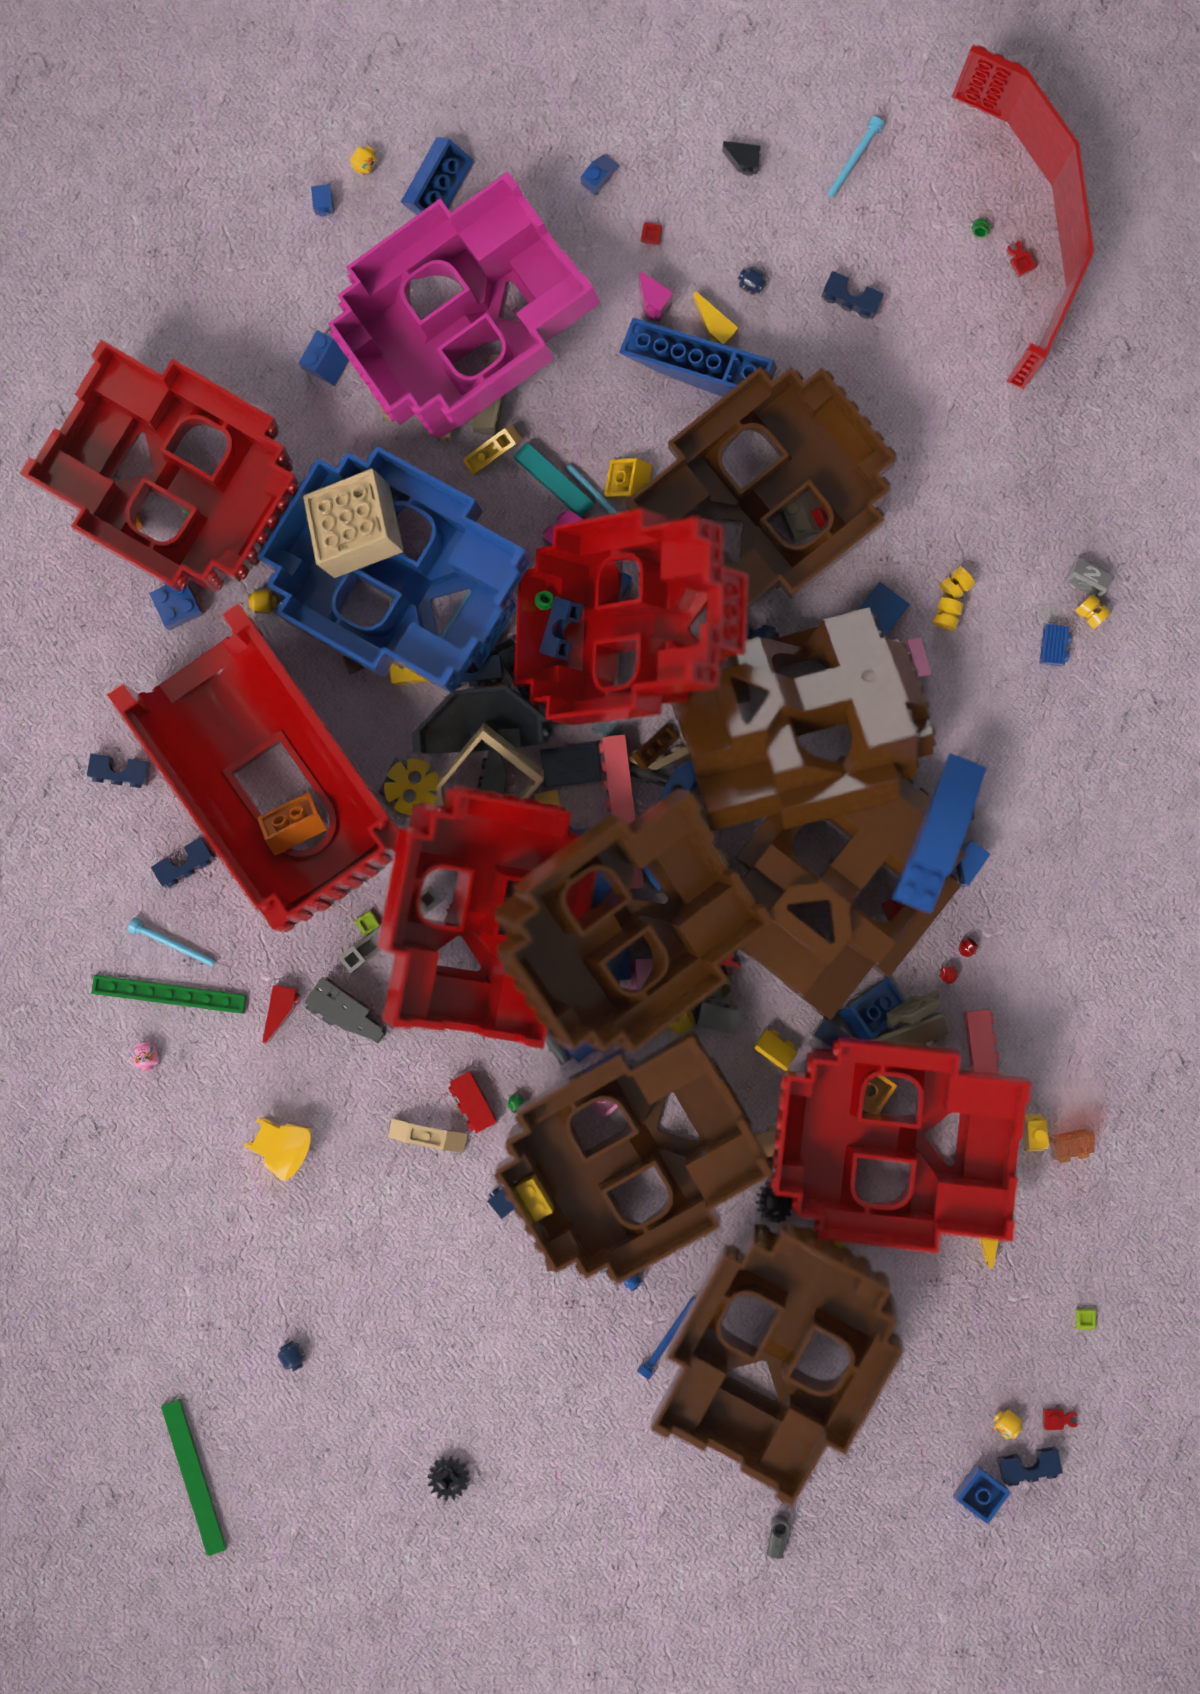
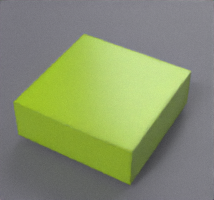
M371 910L355 920V923L365 937L381 926Z
M1075 1309V1328L1096 1329V1309Z

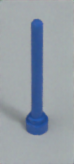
M695 1297L689 1300L648 1362H645L643 1365L641 1364L637 1369V1372L650 1380L654 1374V1365L673 1339Z

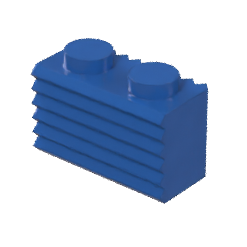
M1046 624L1043 627L1039 664L1062 667L1065 665V662L1069 661L1070 651H1067V644L1071 643L1072 632H1069L1068 626Z

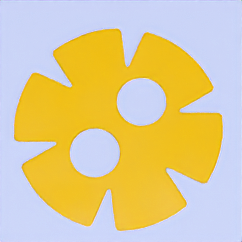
M408 758L407 770L401 761L389 770L387 776L396 782L384 783V792L388 802L399 798L393 807L395 810L411 815L413 804L417 805L418 803L420 805V802L433 805L437 797L428 791H437L439 777L436 771L425 775L431 767L429 763L417 758ZM412 771H418L421 774V781L417 784H412L408 780V775ZM412 789L415 791L416 798L413 802H406L403 799L405 790Z

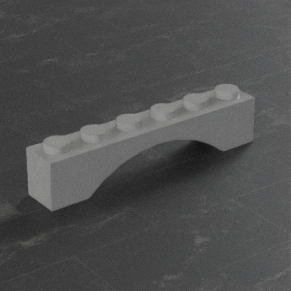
M430 885L422 891L420 909L423 916L443 902ZM381 926L339 957V960L350 973H354L382 950L377 947Z

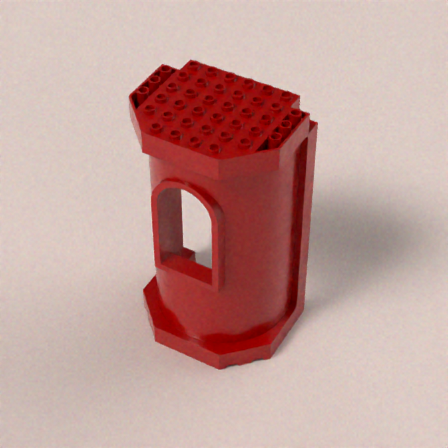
M237 603L221 614L232 629L233 634L230 638H224L220 643L155 686L152 689L153 692L138 693L122 683L106 695L256 911H260L273 931L287 933L300 921L306 922L319 910L325 911L330 908L332 901L335 899L341 900L348 895L346 891L351 888L356 889L363 884L362 880L366 877H374L379 873V868L392 862V857L395 856L400 829L386 814L262 637L263 633L254 620ZM281 742L326 806L329 814V828L324 839L316 846L305 850L290 848L275 856L265 841L257 817L263 814L235 774Z

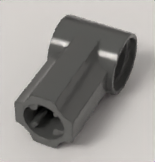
M775 1516L771 1521V1531L766 1555L771 1558L779 1559L783 1558L786 1540L789 1534L788 1521L784 1516ZM777 1524L785 1525L783 1530L775 1529Z

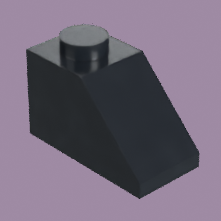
M723 141L722 152L738 172H742L743 175L747 176L757 174L760 145Z

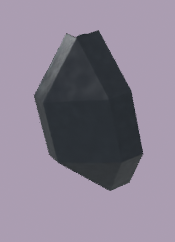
M509 686L455 690L453 695L450 693L412 733L413 753H458L484 723L515 748L555 742L553 721L546 720V716ZM481 739L471 752L495 749Z

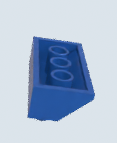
M436 137L404 194L401 203L416 215L439 199L448 208L474 160L451 139Z

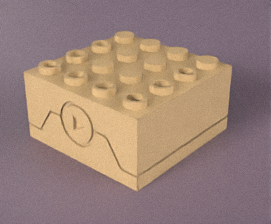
M367 470L303 496L316 564L333 578L404 552L390 485L375 470Z

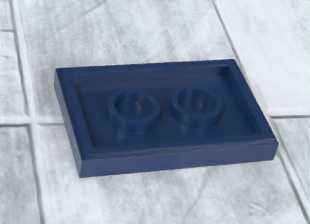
M597 743L540 750L545 788L602 781Z

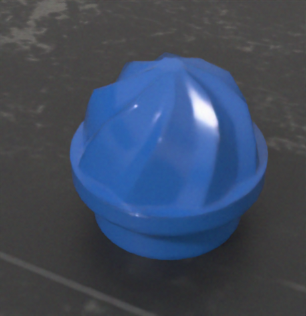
M637 1273L623 1281L625 1288H629L631 1292L637 1289L643 1283L640 1278L641 1275Z

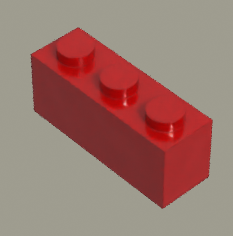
M471 1071L449 1082L451 1085L448 1087L453 1097L457 1096L460 1102L457 1106L462 1114L466 1113L469 1119L466 1123L471 1132L475 1131L477 1134L498 1122Z

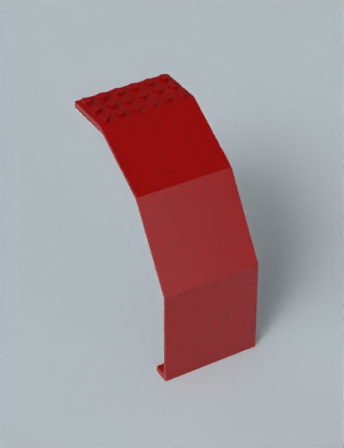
M972 45L952 98L1007 122L1047 178L1053 191L1066 289L1040 346L1032 343L1029 344L1006 381L1024 389L1046 358L1094 254L1080 146L1027 68H1024L1018 62H1011L1005 59L1001 54H993L983 46Z

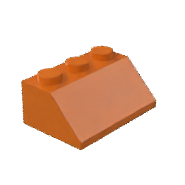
M310 792L257 817L265 841L275 856L327 830Z

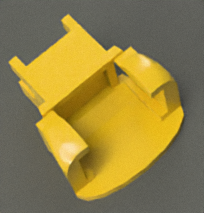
M264 1117L262 1119L258 1118L256 1122L262 1124L254 1142H246L244 1147L264 1156L265 1167L282 1181H287L296 1174L307 1156L311 1143L312 1129L292 1122L286 1123L285 1126H280Z

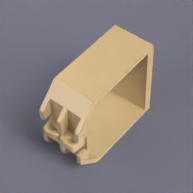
M484 723L438 778V803L444 806L446 797L444 783L481 739L532 779L517 797L522 799L529 798L544 780V770Z

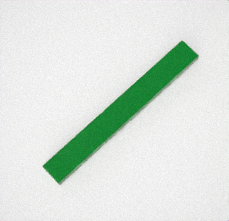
M94 975L91 994L240 1014L245 1013L247 995L101 975Z
M181 1399L161 1405L163 1416L206 1554L211 1556L226 1551L227 1547Z

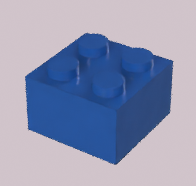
M189 582L184 590L181 589L180 592L165 585L149 593L165 628L169 631L204 615Z
M975 1464L955 1491L953 1497L986 1524H989L1011 1492L1006 1486Z

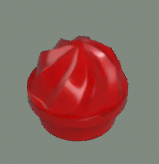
M967 937L965 940L962 939L960 941L958 949L962 956L970 957L976 954V950L979 947L973 939Z
M954 965L939 969V977L943 982L953 984L956 981L958 970H955Z

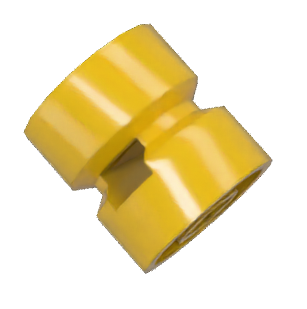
M959 566L951 573V578L946 577L939 583V587L948 598L958 601L963 596V591L968 592L976 583L972 576L963 567Z
M1094 593L1075 610L1082 618H1087L1086 622L1093 630L1112 613L1105 605H1100V600Z
M941 597L937 607L939 612L935 613L932 624L945 630L956 631L959 623L957 617L961 615L964 604L951 598Z

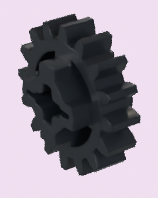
M765 1182L766 1187H760L761 1194H756L759 1200L755 1201V1204L760 1205L757 1211L762 1212L760 1217L766 1218L767 1222L773 1223L786 1221V1216H792L790 1210H793L792 1197L774 1195L771 1182Z
M450 1456L449 1460L446 1461L445 1457H442L441 1463L436 1460L434 1463L436 1467H430L429 1470L432 1473L428 1474L427 1478L432 1480L428 1482V1486H433L432 1493L438 1492L437 1498L444 1495L445 1501L448 1500L449 1496L455 1500L456 1494L459 1496L463 1495L461 1489L467 1490L468 1486L464 1483H469L470 1478L465 1477L469 1474V1470L464 1471L466 1464L460 1465L459 1458L453 1461L452 1456ZM446 1466V1469L443 1472L437 1473V1471L440 1468ZM454 1467H455L456 1469H458V1471L460 1472V1474H457V1473H456V1471L454 1470ZM450 1471L451 1481L449 1482V1486H448V1485H447L448 1482H447L446 1476L448 1475V1472ZM437 1483H440L444 1489L440 1488ZM454 1485H459L456 1489L451 1490Z

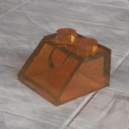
M1084 1128L1048 1136L1052 1157L1056 1161L1059 1160V1163L1069 1162L1071 1157L1078 1156V1159L1090 1157V1153L1095 1152V1134L1093 1130Z

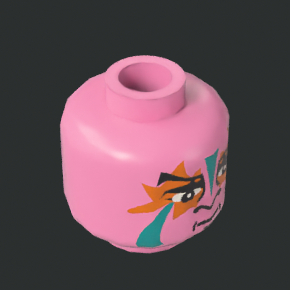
M151 1042L136 1044V1048L132 1050L134 1066L141 1068L142 1071L153 1070V1066L159 1063L157 1047L151 1045Z

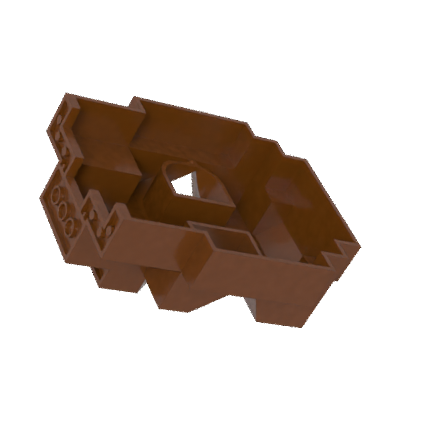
M759 367L669 440L668 450L677 460L625 501L628 511L642 508L668 517V523L695 517L741 521L743 529L739 561L734 563L723 550L722 566L748 574L747 610L774 588L778 589L781 587L791 600L879 529L885 521L883 518L885 514L879 507L885 503L891 491V484L886 477L883 476L881 478V476L895 465L897 460L895 456L897 454L891 446L887 447L883 442L884 437L879 431L875 432L871 428V421L866 416L862 417L858 412L860 410L858 405L853 400L849 401L846 397L845 389L841 385L837 386L833 381L835 378L829 370L825 371L823 368L819 369L805 382L802 381L804 378L798 370L794 371L792 368H789L772 382L771 374L766 369L763 371ZM751 430L762 435L778 453L780 458L741 489L724 468L722 457L727 447L743 431ZM809 491L825 511L828 525L808 543L794 546L785 542L770 525V522Z
M869 607L824 619L818 627L774 639L756 637L746 640V654L731 656L732 667L719 670L718 688L689 691L687 702L671 703L683 739L686 741L710 831L778 813L785 830L899 799V791L902 790L900 781L916 777V768H919L917 758L933 754V746H936L934 738L936 731L934 725L929 723V700L923 696V684L917 680L918 672L916 666L911 664L912 656L910 650L906 651L904 643L899 642L898 639L883 638L881 629L877 630L876 627L878 625L876 615L871 614ZM807 660L817 661L825 668V671L795 679L777 674L783 667ZM750 683L768 691L770 694L751 723L746 724L743 721L738 704L750 701ZM845 724L852 746L844 762L840 763L814 756L800 744L797 737Z
M841 755L836 762L843 763L846 757ZM910 778L900 781L902 790L899 791V799L825 819L850 838L819 877L800 863L792 850V841L803 825L784 830L779 813L767 816L734 858L749 870L742 878V882L755 902L763 905L774 921L739 949L780 979L785 986L811 1005L815 1011L827 1020H831L871 968L883 977H890L961 887L958 883L959 879L949 874L945 878L932 913L927 914L904 904L898 913L886 923H880L871 919L852 904L882 863L899 877L902 873L931 800L928 797L929 793L921 787L919 789L913 785L914 781ZM961 845L952 871L966 854L963 850V845ZM829 900L831 902L835 942L833 944L828 943L789 912L787 905Z
M678 788L628 825L623 818L609 814L514 884L513 887L516 890L514 895L493 910L497 915L494 917L497 923L507 930L505 933L507 939L496 947L499 951L497 956L505 965L502 968L509 977L512 976L515 980L513 984L520 993L523 992L526 996L524 1000L528 1006L534 1008L537 1012L535 1016L541 1024L544 1023L547 1028L550 1027L554 1032L552 1034L553 1038L558 1044L561 1043L564 1048L568 1047L574 1051L586 1042L588 1045L591 1044L594 1049L598 1048L604 1052L613 1044H616L624 1050L628 1049L634 1053L728 980L718 964L774 922L765 907L755 902L737 872L728 869L712 844L715 838L698 813L702 808L692 792ZM647 865L667 896V903L644 901L631 897L629 891L634 866L642 869ZM593 870H600L611 887L601 902L575 920L566 905L565 896L567 890L587 873ZM643 935L652 950V970L640 990L623 989L616 982L605 963Z
M694 1030L637 1062H635L634 1058L628 1060L623 1049L620 1048L521 1104L516 1112L517 1116L515 1119L517 1124L512 1126L505 1141V1149L509 1157L498 1163L495 1169L496 1174H494L498 1184H502L505 1188L504 1194L508 1201H512L515 1205L516 1215L525 1222L526 1232L535 1239L536 1249L545 1256L546 1259L544 1261L549 1270L552 1269L556 1274L576 1263L575 1268L579 1275H583L585 1279H588L607 1268L606 1274L609 1280H614L615 1284L618 1285L720 1228L721 1217L715 1207L773 1176V1166L753 1133L752 1122L714 1057L709 1058ZM674 1092L699 1135L698 1140L688 1139L657 1129L666 1095ZM600 1100L615 1103L624 1114L629 1126L586 1150L572 1125V1116L581 1109ZM654 1166L667 1188L669 1197L661 1209L643 1223L636 1222L623 1212L610 1190ZM534 1173L554 1205L553 1213L536 1222L516 1190L518 1182Z
M783 1222L777 1234L770 1231L768 1226L762 1223L759 1225L754 1223L740 1249L731 1244L730 1246L724 1244L668 1346L667 1359L678 1364L680 1367L652 1416L650 1430L666 1439L672 1434L702 1451H705L707 1446L739 1463L740 1472L775 1490L776 1499L793 1507L827 1446L843 1455L847 1454L902 1357L904 1348L900 1335L893 1332L898 1319L895 1301L890 1293L892 1291L890 1279H888L887 1274L879 1270L877 1272L872 1270L870 1261L867 1258L851 1254L852 1251L847 1247L841 1246L840 1248L834 1244V1241H829L826 1238L823 1240L818 1239L817 1232L812 1228H803L801 1226L799 1228L793 1223L789 1222L787 1224ZM742 1295L756 1297L775 1307L762 1332L752 1344L733 1335L722 1324V1320L731 1303ZM815 1330L838 1341L849 1352V1365L834 1379L818 1380L795 1368ZM763 1360L766 1361L778 1398L771 1400L726 1375L727 1370Z

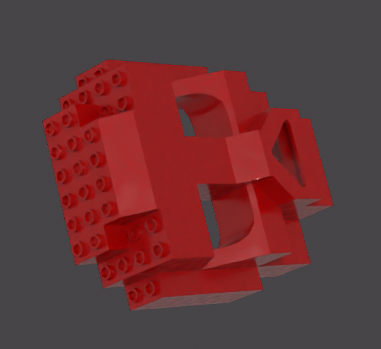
M100 340L91 355L94 363L75 393L78 401L60 430L53 429L36 459L34 460L29 457L19 474L31 484L79 511L71 525L77 533L178 592L186 588L189 579L213 593L222 589L226 575L240 583L241 579L244 580L249 573L248 568L252 569L260 563L261 560L258 559L260 549L266 545L271 531L279 524L281 514L288 509L290 497L296 495L299 490V482L295 475L291 473L293 462L283 445L274 441L279 432L274 417L173 358L161 375L107 342ZM195 426H210L222 431L227 437L228 446L226 453L212 476L174 455L183 437ZM140 433H144L154 468L153 472L114 481L115 473ZM150 492L169 500L189 512L179 532L168 541L160 542L154 540L136 527V517Z
M642 508L554 526L553 546L536 549L535 568L527 569L518 584L514 686L530 689V703L546 706V720L573 726L661 715L662 704L687 702L689 691L718 688L719 663L727 662V657L746 654L748 574L722 566L723 526L698 517L668 523V517ZM623 561H636L639 566V599L621 602ZM548 591L553 595L554 599L556 596L584 605L579 624L571 622L565 630L566 639L573 642L568 661L539 652L552 609L551 607L548 610H542L536 606L535 597L539 592ZM707 605V623L701 624L699 641L691 632L690 627ZM637 650V664L632 679L626 684L618 686L619 653Z
M455 785L454 789L447 788L444 806L439 805L437 807L424 802H420V805L413 804L410 825L406 829L400 828L377 944V947L385 952L395 954L383 1020L392 1027L412 1030V1027L444 1032L445 1029L477 1033L485 1038L519 1042L527 1047L544 1049L548 1028L544 1023L541 1024L535 1016L537 1012L525 1002L526 996L523 992L520 993L514 986L515 980L512 976L509 977L502 968L505 965L497 956L499 951L496 947L505 941L507 936L505 934L506 931L498 930L499 924L494 918L497 915L493 910L504 903L508 880L520 881L579 837V833L568 831L571 812L565 811L564 806ZM437 869L458 871L452 906L444 921L427 919L423 916L420 909L424 881L429 873ZM598 870L587 873L567 890L565 896L566 905L575 920L591 909ZM457 936H461L481 968L478 971L437 965L440 954L438 950Z
M838 1036V1041H834L833 1050L811 1048V1053L807 1052V1072L787 1070L786 1075H782L781 1090H784V1092L780 1091L779 1110L782 1111H778L777 1114L778 1130L775 1133V1149L773 1152V1169H776V1173H773V1176H771V1188L774 1189V1195L792 1197L793 1211H796V1217L815 1219L814 1230L817 1232L818 1239L820 1240L826 1238L829 1241L930 1253H939L941 1234L1013 1242L1016 1223L1013 1217L1018 1181L1016 1167L1019 1140L1023 1137L1026 1103H1029L1031 1082L1024 1076L960 1070L961 1055L957 1049ZM881 1075L902 1077L910 1080L917 1087L915 1114L890 1115L863 1112L866 1085L872 1078ZM950 1113H958L960 1115L955 1160L952 1166H948L924 1135ZM857 1158L909 1163L907 1184L901 1195L887 1202L867 1203L862 1200L857 1194L854 1184Z

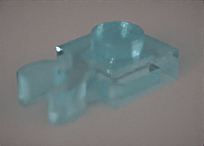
M598 722L601 724L600 730L591 728L593 733L603 735L602 737L624 735L613 725H610L607 729L604 722Z

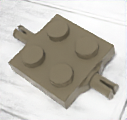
M934 990L925 996H912L886 1013L888 1018L887 1025L893 1028L898 1023H908L910 1025L920 1023L922 1018L932 1015L936 1009L941 1007L940 1001L937 999L939 998V993Z

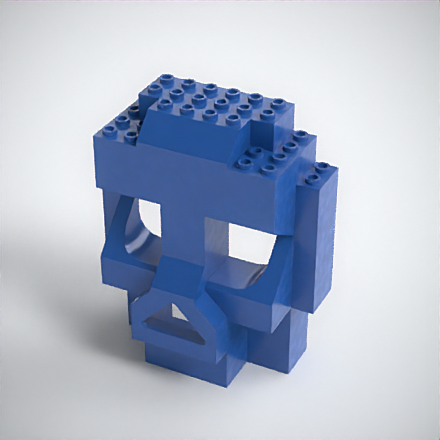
M378 446L370 452L368 462L347 452L340 459L339 467L335 468L318 458L310 466L306 479L301 481L297 494L290 499L288 509L281 514L279 524L271 531L268 542L259 551L258 559L269 569L275 571L269 577L267 586L283 599L278 605L276 614L288 624L383 678L390 666L394 664L402 670L404 667L453 695L470 664L481 669L517 609V599L514 597L513 592L532 562L531 557L522 547L476 523L483 510L475 499ZM373 469L390 485L396 516L408 507L431 524L432 535L430 541L417 562L399 553L333 578L316 564L303 496ZM358 579L394 599L383 619L373 626L363 627L357 625L341 615L343 604ZM470 589L471 594L446 636L440 638L431 601L435 598Z

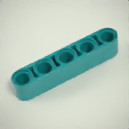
M527 442L513 456L525 470L579 517L582 518L594 506V503Z

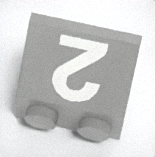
M1076 559L1064 581L1089 595L1094 593L1100 598L1108 590L1112 575L1108 574L1109 571L1105 568H1097L1091 565L1092 562L1088 559Z

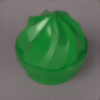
M983 217L976 219L972 224L973 234L979 238L987 236L991 230L990 222Z
M542 591L536 595L535 604L539 609L548 610L553 606L554 598L550 592Z
M515 1093L509 1097L508 1108L511 1109L512 1113H516L518 1107L527 1101L521 1094Z

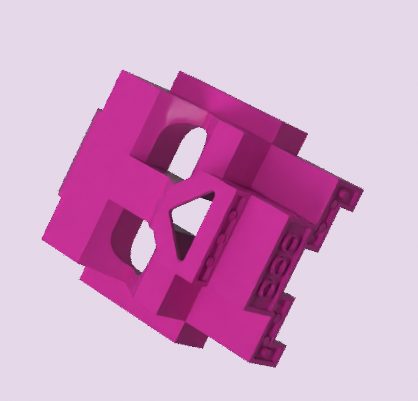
M506 172L451 213L441 199L437 200L346 266L350 273L347 277L352 282V285L337 295L341 301L338 305L343 310V313L328 324L332 329L330 334L391 421L396 420L401 425L416 415L431 436L435 434L438 439H441L551 362L554 358L545 343L599 305L600 301L594 287L586 276L580 273L566 252L563 253L547 231L543 221L522 194L518 184L510 173ZM429 276H444L455 280L463 288V291L422 320L419 319L412 308L410 301L411 280ZM509 281L514 283L528 302L527 306L516 313L520 321L500 319L505 288ZM496 340L501 341L502 351L499 358L480 373L474 376H465L453 367L454 363L482 343Z

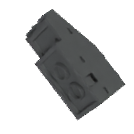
M321 977L304 1001L307 1005V1010L313 1014L319 1013L322 1015V1020L330 1026L335 1024L343 1030L372 1039L378 1044L383 1041V1037L386 1035V1028L369 1017L373 1011L371 1008L327 977Z

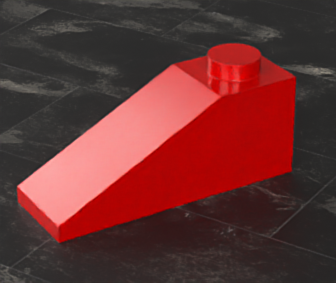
M273 985L263 1043L270 1042L295 1009V1005L299 1004L300 994L298 989Z

